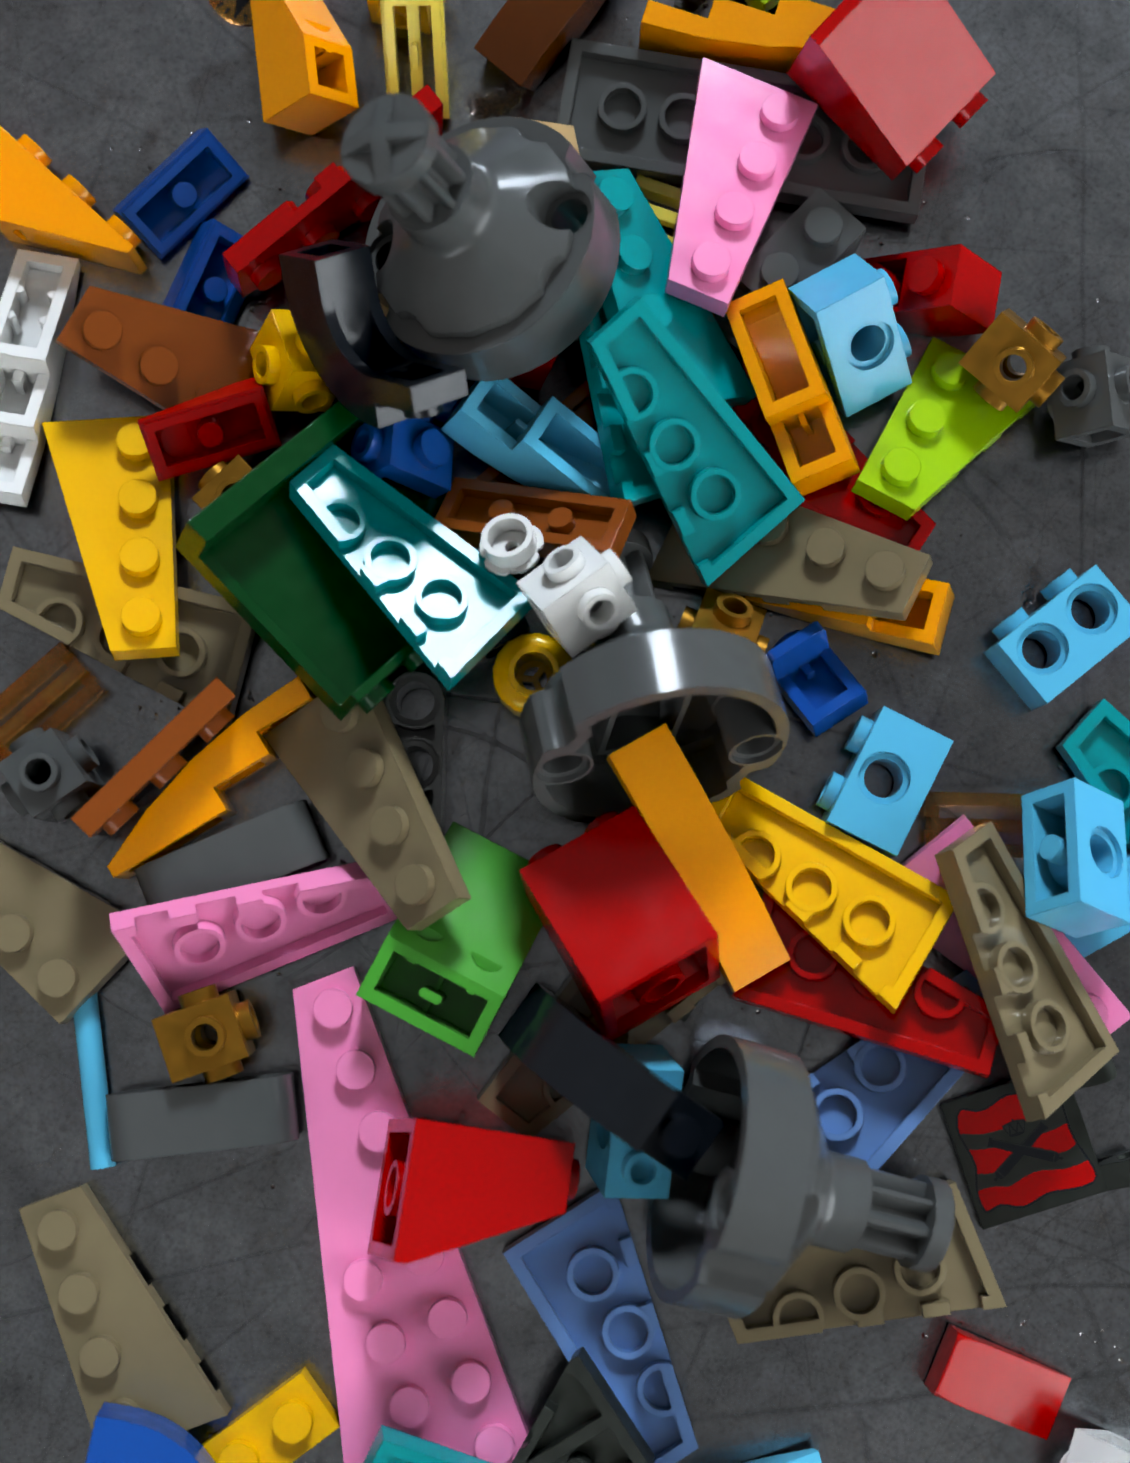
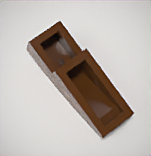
M507 0L474 46V49L518 85L535 91L569 40L581 37L605 0Z

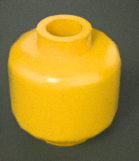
M542 633L521 634L508 641L496 656L492 669L494 689L502 705L516 716L520 717L524 704L531 694L544 690L539 682L544 674L548 682L553 675L560 671V667L573 660L554 637ZM537 670L534 676L526 675L530 671ZM523 683L533 684L535 690L526 689Z

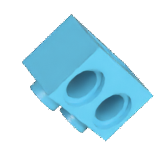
M1096 564L1078 577L1071 568L1067 569L1040 591L1047 602L1031 615H1028L1020 607L992 630L998 641L983 653L1031 711L1048 704L1130 637V604ZM1073 600H1082L1093 609L1095 623L1092 629L1084 628L1074 620L1071 612ZM1025 638L1035 639L1045 647L1047 663L1043 669L1033 667L1025 660L1022 653V645Z

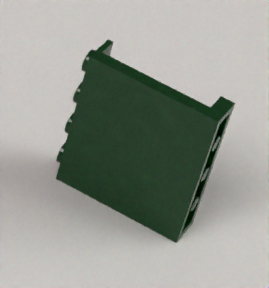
M338 401L187 521L175 547L341 721L357 706L368 714L396 687L388 677L402 665L412 673L424 661L289 498V482L332 444L352 457L350 447L356 430L365 422L354 416ZM381 478L433 518L436 517L447 494L445 493L434 499L388 478ZM511 574V575L516 578L519 574Z

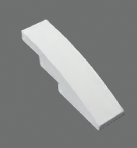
M18 249L0 300V503L27 507L46 443L42 422H51L66 355V349L56 344L55 341L74 311L81 269L79 259Z

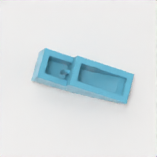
M508 378L495 381H475L468 389L469 395L461 399L440 429L474 456L523 486L611 497L598 432L554 396L541 406Z

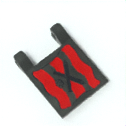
M1113 1059L1109 1060L1079 1089L1114 1080L1117 1077V1071ZM1012 1080L939 1103L983 1230L1099 1193L1130 1187V1150L1116 1154L1098 1163L1075 1094L1070 1096L1047 1119L1026 1122Z

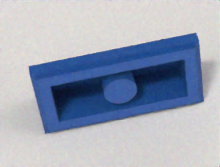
M200 128L115 206L112 212L138 236L141 242L159 260H162L243 184L249 176L208 128Z
M214 218L201 223L196 230L162 305L234 324L245 297L243 298L228 279L222 253L243 236Z

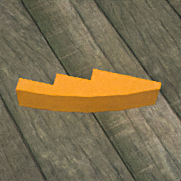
M648 0L641 20L638 49L699 59L705 57L717 62L787 73L809 36L835 8L809 0H779L776 12L772 14L731 0H714L709 16L705 18Z
M296 677L242 714L189 761L144 812L108 864L107 868L113 878L130 879L135 876L134 870L178 850L237 814L225 791L279 759L264 738V735L315 698L311 689L299 677Z
M667 724L659 726L609 754L607 761L631 803L636 807L717 931L720 971L732 992H736L791 960L736 848Z

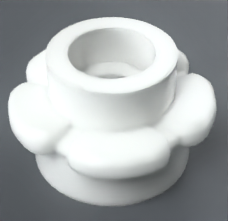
M506 513L496 516L485 525L481 533L479 552L483 558H486L484 561L485 567L493 574L499 576L522 574L532 569L540 559L538 551L544 547V538L541 531L536 526H532L531 522L523 515ZM518 547L514 550L508 551L511 548Z

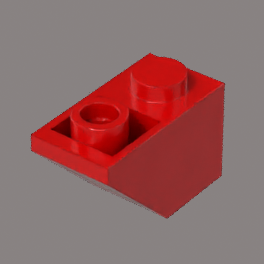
M962 244L863 259L876 270L884 269L892 279L898 294V303L893 305L896 321L903 328L904 332L935 338L982 334L994 321L1002 272Z

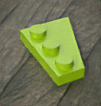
M932 337L911 376L912 383L905 387L851 492L908 521L956 478L964 467L982 451L985 452L1000 438L1003 432L1019 418L1024 417L1035 405L1029 400L1017 413L1008 405L1003 411L997 410L974 390L973 386L977 383L978 379L958 363L966 353Z

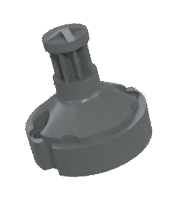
M404 93L382 95L368 102L353 116L343 135L340 149L342 164L350 177L363 190L376 196H381L368 229L365 245H370L378 297L380 302L389 309L386 319L395 336L420 358L464 368L466 379L469 381L503 380L524 374L547 363L571 345L588 327L604 303L612 286L620 254V226L617 211L595 184L596 175L572 144L559 132L545 124L522 117L509 116L473 121L440 136L437 122L418 99Z
M634 528L630 531L619 559L632 578V581L624 588L638 611L621 622L613 633L598 639L585 649V653L560 667V671L548 680L543 688L544 690L536 691L529 696L520 714V734L535 796L551 812L578 822L591 823L603 814L609 812L620 814L633 806L609 765L607 757L614 751L665 723L711 803L724 799L740 790V781L749 773L772 766L785 749L790 734L789 719L772 665L766 653L752 641L733 633L704 628L674 629L668 608L662 600L656 598L649 574L653 566V554L649 540L643 532Z
M726 1034L715 1036L701 1048L692 1061L689 1079L683 1093L718 1116L725 1125L686 1181L672 1172L669 1199H649L646 1226L647 1264L652 1287L661 1301L731 1319H742L760 1306L765 1300L766 1292H771L807 1246L811 1245L840 1253H847L857 1248L897 1258L900 1266L923 1273H929L938 1267L950 1245L955 1224L953 1191L946 1180L919 1174L912 1179L872 1169L866 1160L828 1150L810 1077L803 1061L792 1051Z

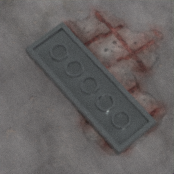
M572 38L557 123L574 126L579 154L592 171L629 168L634 178L642 175L662 183L681 186L702 59ZM717 62L814 102L787 73ZM818 106L776 202L801 206L821 186L853 215L914 224L919 216L926 165L917 174L907 166L892 181Z

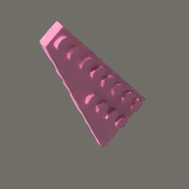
M352 966L292 989L343 1462L363 1463L381 1425L491 1463H512L529 1430L461 1248L458 1247L408 1264L392 1262L367 1254L389 1119L412 1118L371 1005L368 1001L356 995L362 984L357 968Z

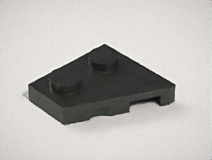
M583 1346L574 1352L512 1463H653L655 1455Z

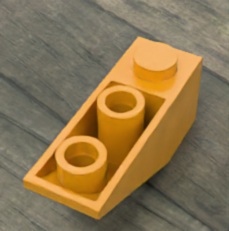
M250 0L263 122L313 136L358 109L352 48L323 0Z
M0 126V233L12 242L142 275L148 268L135 249L141 243L138 236L116 215L113 214L105 221L91 207L97 202L96 199L72 175L68 174L61 181L47 168L52 163V160L29 136L23 134L16 140Z

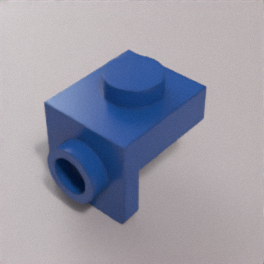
M409 418L380 429L364 423L356 430L350 447L351 456L380 479L383 477L388 478L434 499L451 491L454 440L442 432L440 427L423 419Z
M814 621L802 630H794L779 639L774 648L766 653L772 665L780 693L815 737L869 703L866 690L830 648L826 630L818 621Z

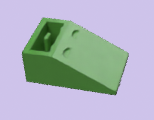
M453 821L444 838L471 899L423 930H406L397 918L356 995L474 1057L543 924L526 895L519 873L520 869L527 866L529 860Z

